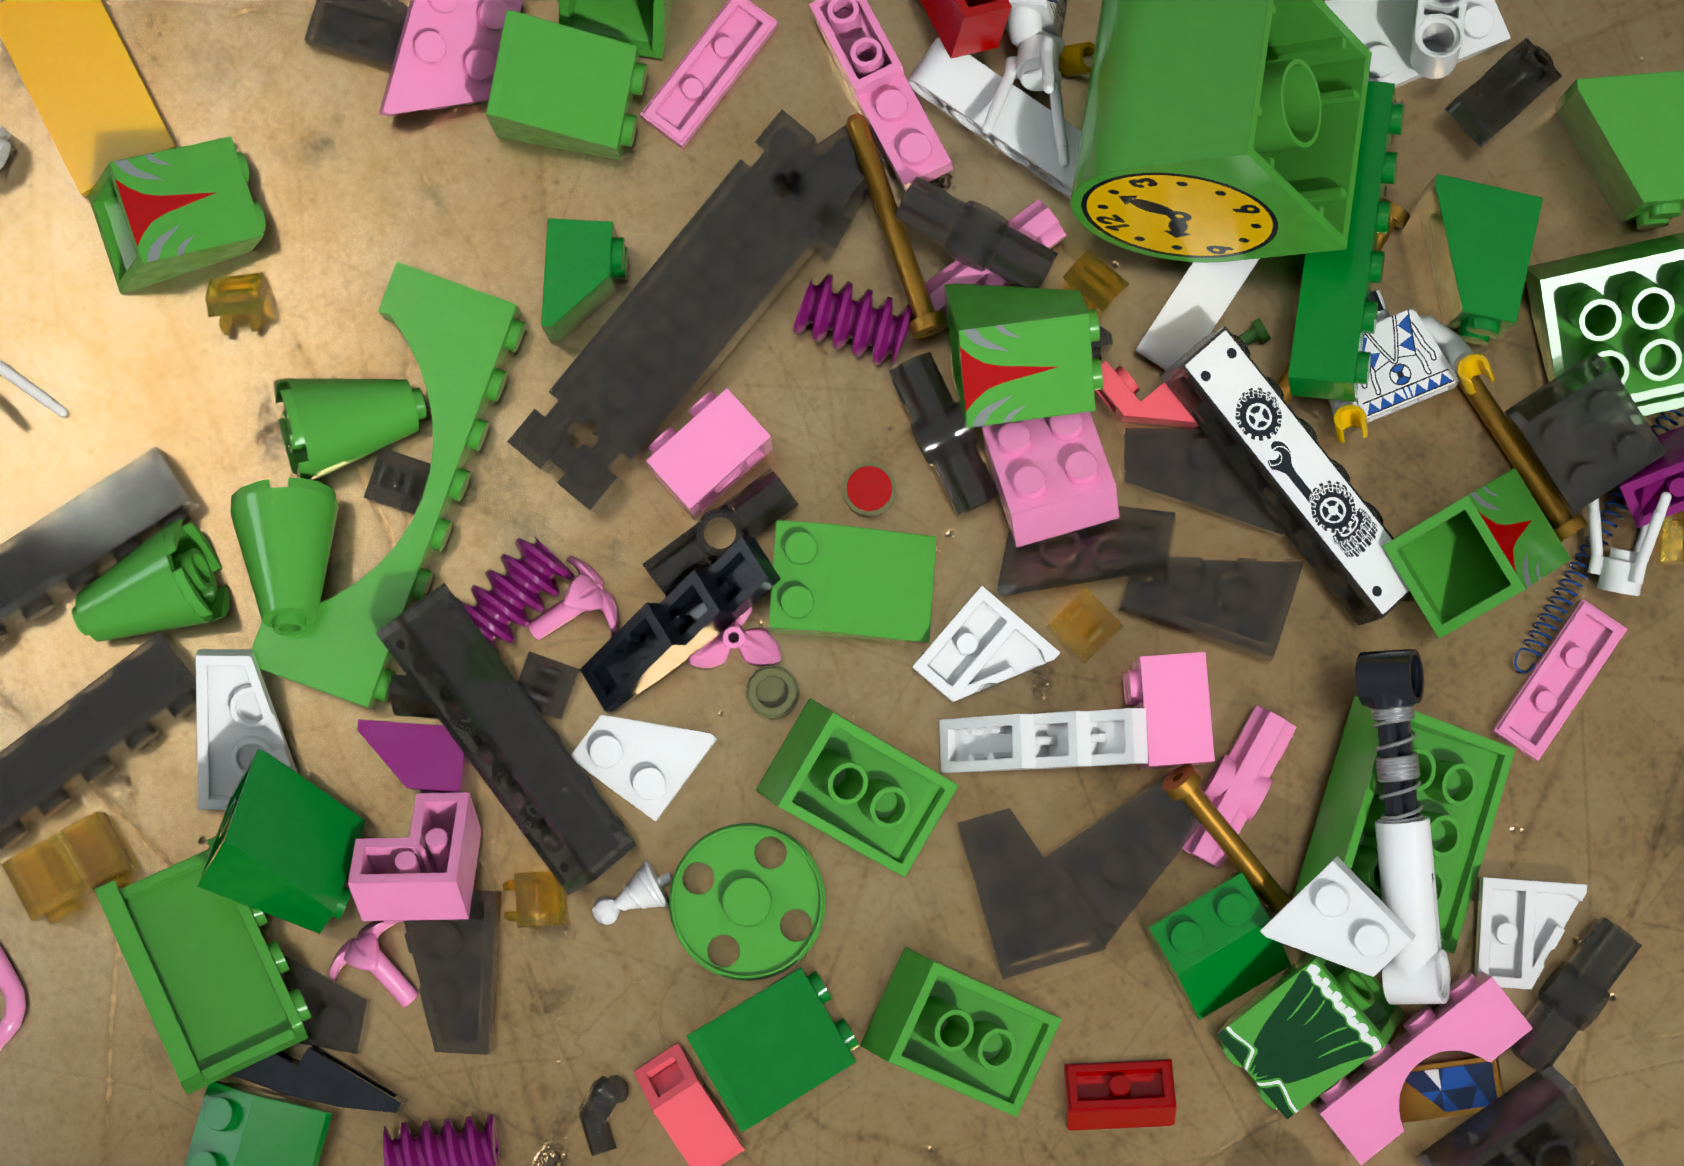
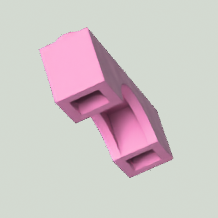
M1469 972L1456 980L1450 986L1449 999L1446 1004L1439 1005L1433 1011L1427 1006L1416 1012L1403 1025L1407 1031L1392 1044L1387 1043L1385 1047L1363 1062L1364 1066L1348 1079L1343 1077L1319 1095L1322 1100L1313 1106L1314 1109L1360 1165H1363L1404 1132L1399 1112L1400 1093L1407 1076L1417 1064L1431 1055L1444 1051H1464L1492 1062L1533 1029L1492 976L1481 972L1475 977L1472 972Z

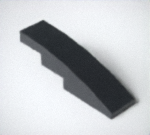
M741 536L708 570L694 569L661 603L647 602L580 669L604 711L612 712L660 680L743 615L781 580L755 537Z
M317 1045L308 1047L301 1060L282 1050L231 1074L285 1095L343 1108L397 1113L403 1110L408 1102L406 1098Z

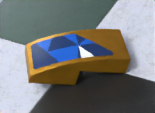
M1476 1056L1417 1064L1407 1076L1401 1089L1399 1099L1401 1122L1422 1121L1505 1109L1499 1059L1497 1057L1492 1062H1488Z

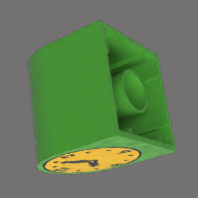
M1102 0L1070 201L1074 216L1090 232L1114 245L1140 254L1176 261L1202 263L1230 262L1346 250L1372 53L1323 0Z

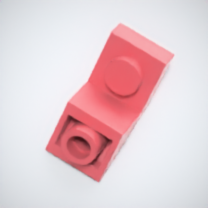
M1107 361L1101 364L1103 389L1094 390V392L1119 422L1195 430L1208 417L1202 409L1207 405L1204 397L1188 380L1181 384L1173 375L1140 402L1135 396L1140 389L1123 367L1119 366L1114 370Z
M679 1043L634 1071L652 1111L689 1166H721L745 1150L726 1111L707 1091L687 1051Z

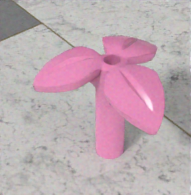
M570 555L566 561L571 563L580 575L570 584L562 601L530 621L531 624L528 626L530 632L537 640H541L584 611L599 609L605 615L611 636L613 637L619 631V614L614 596L611 592L603 589L604 581L593 567L582 559Z
M751 606L724 631L689 657L688 663L699 668L717 667L726 662L731 648H738L746 663L755 666H768L781 660V651L776 638L765 628H751L747 630L742 628V625L753 611Z
M372 921L359 930L358 936L354 939L350 938L335 954L330 966L329 977L336 981L340 970L346 963L356 969L370 971L402 1007L409 1005L415 1000L419 992L379 949L378 937L382 932L396 923L405 921Z

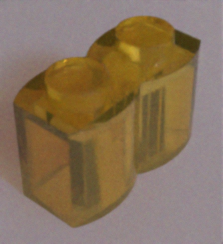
M105 812L90 814L1 864L30 920L41 921L47 918L50 925L56 924L78 912L80 909L76 902L92 892L95 893L94 889L114 880L119 889L124 887L127 883L123 876L135 869Z

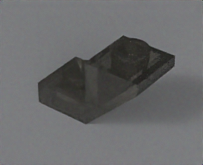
M1525 38L1508 51L1478 81L1458 95L1445 110L1481 148L1557 82L1562 75L1554 67L1551 56L1543 48L1534 45L1528 38Z

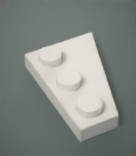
M1416 0L1324 1L1372 53L1368 81L1395 83V88L1422 78L1414 70L1410 62ZM1435 0V1H1436V2H1440V3H1449V2H1451V1H1453V0ZM1467 0L1464 35L1457 63L1507 44L1511 39L1495 0ZM1437 40L1424 43L1426 48L1436 53L1449 50L1444 43Z
M198 649L196 653L198 810H226L232 792L258 749L269 753L296 773L297 770L253 650Z

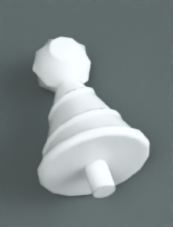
M644 860L643 865L636 871L631 880L623 886V890L616 899L602 896L595 900L592 907L593 917L598 923L608 925L613 924L617 920L620 910L626 911L628 909L654 907L669 908V897L664 886L672 882L671 874L668 872L658 877L652 864L648 860Z

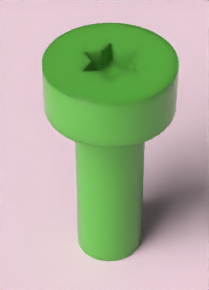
M1260 318L1251 322L1253 328L1233 339L1240 349L1259 339L1262 343L1271 339Z

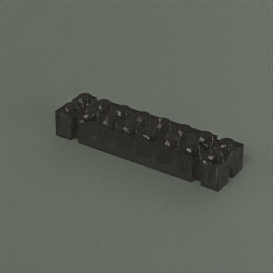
M782 109L754 142L758 153L761 154L752 167L741 159L549 390V393L559 401L546 416L534 409L507 441L544 472L549 473L555 465L561 468L565 473L557 483L596 514L624 482L614 473L626 457L637 465L648 453V448L652 442L667 430L826 237V232L820 222L829 211L841 219L867 187L865 177L833 150L829 152L824 160L814 153L818 147L815 136ZM796 179L802 181L799 182L802 192L801 196L796 198L794 195L789 194L784 200L778 197L783 194L779 186L783 181L789 183L794 182ZM595 424L598 431L592 434L598 438L596 444L592 448L583 444L577 449L575 442L580 439L575 436L576 431L581 426L589 429Z

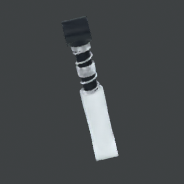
M1416 649L1360 652L1355 668L1356 689L1362 706L1371 708L1372 719L1377 721V723L1372 725L1378 729L1379 746L1374 749L1376 752H1380V756L1375 759L1377 761L1376 769H1378L1376 772L1378 773L1377 781L1383 782L1384 792L1378 798L1384 800L1385 814L1380 817L1381 819L1375 821L1382 902L1416 935L1382 969L1384 994L1389 1005L1446 1004L1449 999L1451 985L1450 965L1447 953L1441 946L1430 817L1418 813L1423 809V805L1417 801L1416 788L1421 785V781L1417 779L1420 776V766L1418 765L1419 753L1413 751L1412 740L1417 736V733L1411 729L1410 720L1415 718L1413 706L1414 704H1419L1423 697V664L1420 654Z

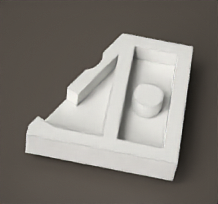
M981 586L913 665L912 669L953 703L1051 662L1061 652L987 589Z
M600 715L569 758L657 822L717 741V738L711 733Z
M1338 856L1260 930L1267 938L1372 977L1381 971L1416 936Z
M1479 877L1474 976L1476 977L1479 973L1484 972L1492 976L1500 987L1532 990L1544 969L1546 958L1550 951L1556 948L1565 932L1564 927L1578 902L1582 901L1585 897L1587 885Z

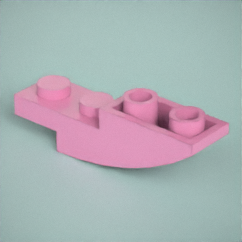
M816 0L810 3V10L861 115L866 118L872 137L882 156L887 158L905 193L952 171V161L907 81L903 66L867 0Z

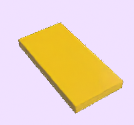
M4 0L0 2V37L79 193L84 198L89 195L109 162L177 148L102 0Z

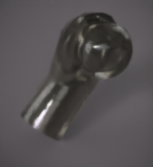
M612 1075L609 1078L601 1076L593 1081L580 1104L579 1117L591 1156L617 1148L608 1119L614 1111L616 1104L625 1102L629 1095L628 1084L620 1075Z

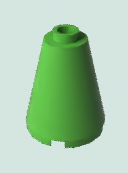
M283 378L275 380L273 383L275 404L283 402L285 411L281 412L282 418L278 420L293 475L297 474V478L315 481L419 431V420L427 418L425 401L420 387L411 389L407 379Z
M288 478V487L270 488V479L243 486L231 495L230 515L263 624L273 628V631L280 635L300 634L306 630V626L313 624L317 620L339 510L335 491L319 481L304 478Z
M183 519L169 523L77 593L75 598L76 606L72 608V616L78 630L83 635H90L95 641L101 642L210 623L225 617L230 605L228 586L225 585L218 588L213 572L222 569L208 539L192 522L182 526Z

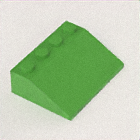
M1684 232L1528 266L1526 281L1532 319L1560 429L1563 433L1684 407Z
M1354 696L1293 898L1338 856L1382 901L1375 821L1381 819L1380 817L1385 814L1384 800L1378 798L1384 794L1383 782L1377 781L1378 773L1376 772L1378 769H1376L1377 761L1375 759L1380 756V752L1374 750L1379 746L1378 729L1372 726L1377 721L1372 719L1371 708L1362 706L1358 696ZM1415 711V718L1410 720L1411 729L1417 733V736L1412 740L1413 751L1419 753L1418 765L1420 766V776L1417 779L1421 781V785L1416 788L1417 801L1423 805V809L1418 813L1430 817L1441 946L1446 952L1454 954L1516 748Z

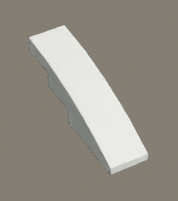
M1146 708L1008 714L939 720L941 773L1148 763Z

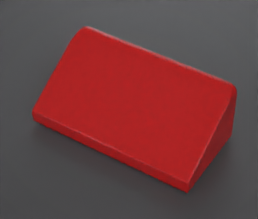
M1172 1059L1064 1064L1068 1130L1163 1127L1175 1124L1177 1105Z

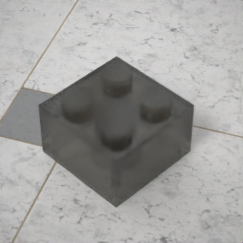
M1596 352L1505 411V414L1560 498L1574 513L1667 454L1613 367Z

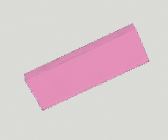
M728 0L640 113L641 119L683 150L776 30L778 21L750 0Z
M1579 600L1548 645V648L1542 654V657H1540L1493 726L1491 732L1534 762L1539 761L1627 631V628L1586 600Z

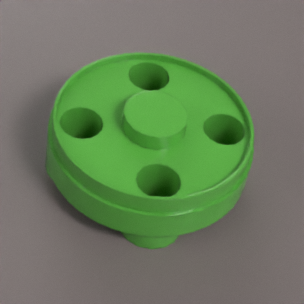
M733 824L721 827L702 837L681 859L670 886V918L681 945L702 967L729 979L742 981L760 980L775 976L791 968L813 946L825 917V887L822 875L812 856L790 835L762 824ZM768 837L780 839L786 846L787 851L786 859L782 865L773 869L764 868L760 865L755 853L760 841ZM694 863H705L714 873L713 886L704 894L692 893L684 882L685 871ZM799 909L809 915L812 921V929L808 937L803 940L794 941L788 939L783 934L781 920L786 912ZM719 935L731 936L739 945V957L730 966L718 965L710 957V943Z

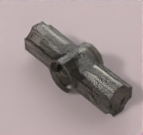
M917 176L909 186L894 216V219L943 245V251L958 262L981 272L987 269L1018 287L1041 288L1058 256V253L1009 227V221L991 208L975 201L965 203L945 190Z
M931 352L915 356L891 369L889 375L892 379V384H894L897 394L912 420L910 428L927 464L930 467L934 466L957 516L973 511L998 498L999 493L996 489V484L975 446L978 444V440L973 427L967 428L959 401L954 402Z
M770 468L720 507L705 513L697 524L642 565L667 597L694 569L708 570L741 536L757 538L773 526L776 520H781L799 505L781 479ZM716 522L729 523L736 531L733 543L724 549H716L706 542V532Z
M1601 917L1595 923L1590 933L1582 940L1569 961L1564 960L1542 984L1536 996L1538 1002L1525 1018L1533 1029L1508 1049L1524 1063L1540 1074L1545 1075L1552 1068L1560 1054L1566 1049V1046L1575 1034L1589 1027L1601 1013L1610 997L1608 990L1642 945L1620 926L1605 917Z

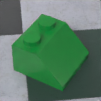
M547 218L541 326L550 342L561 343L616 294L617 279L627 278L628 247H625V238L617 236L613 221Z
M1243 872L1231 874L1144 926L1145 931L1198 1020L1292 966L1282 943L1267 938L1260 932L1271 919Z
M216 1081L207 1085L184 1166H318L333 1113L246 1084Z

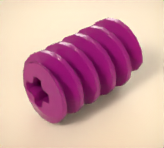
M827 274L818 285L813 284V278L810 281L800 305L793 332L800 335L812 323L814 341H822L830 331H833L834 349L840 350L851 338L853 339V356L859 358L869 346H872L873 363L880 365L889 354H893V368L906 338L909 323L912 320V310L910 305L907 304L897 316L893 315V298L888 296L878 308H874L873 290L867 289L856 301L853 299V283L849 281L846 282L838 293L833 292V275Z
M535 536L536 542L534 544L520 538L515 541V545L521 555L520 559L507 554H503L500 557L507 572L505 575L490 569L485 572L492 587L490 590L476 585L470 588L477 602L475 606L460 600L455 604L458 612L496 649H498L494 640L496 637L509 643H513L516 640L509 625L511 622L523 627H528L531 624L524 610L526 606L539 612L545 609V605L539 595L540 591L553 596L560 594V590L554 580L556 575L569 581L575 578L574 573Z
M488 1114L484 1130L478 1131L472 1116H466L463 1130L460 1133L456 1132L450 1118L444 1119L441 1133L438 1135L434 1134L429 1120H423L419 1136L413 1137L407 1122H401L398 1136L394 1139H391L387 1127L384 1126V1166H499L498 1133L494 1114Z

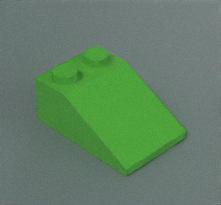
M776 520L773 567L781 580L771 588L769 631L774 633L929 643L937 536L827 523Z
M809 698L755 791L779 808L905 878L959 785Z
M905 947L860 1046L891 1064L1018 1117L1062 1019Z

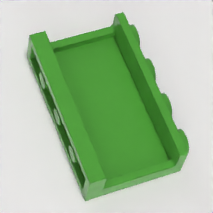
M215 837L206 840L209 846L207 850L122 889L118 888L115 880L94 889L176 1075L187 1095L308 1039L302 1022L312 1018L299 988L288 992L280 974L290 969L277 940L266 945L259 927L268 923L264 912L197 887Z

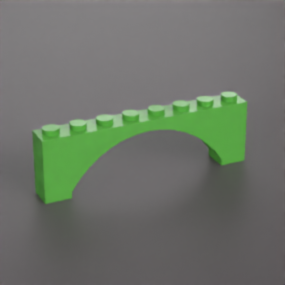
M397 261L378 312L384 320L395 323L407 340L419 365L428 392L432 415L433 449L430 473L422 500L411 523L393 549L358 582L334 597L320 602L317 620L313 624L306 626L304 632L296 635H280L275 633L273 628L261 622L251 648L260 669L375 710L378 700L382 702L387 701L396 679V672L390 670L394 654L382 640L379 633L412 610L415 600L423 602L427 596L434 574L433 571L427 569L434 549L442 551L448 540L452 521L446 520V516L452 500L460 502L467 489L471 472L464 469L471 449L479 451L483 445L489 427V421L483 420L489 400L497 402L502 394L508 374L507 371L501 370L508 350L517 351L526 327V322L520 320L522 312L517 304Z

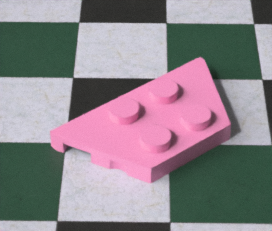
M411 0L379 115L388 117L407 112L448 108L454 105L488 102L506 11L521 12L524 0Z

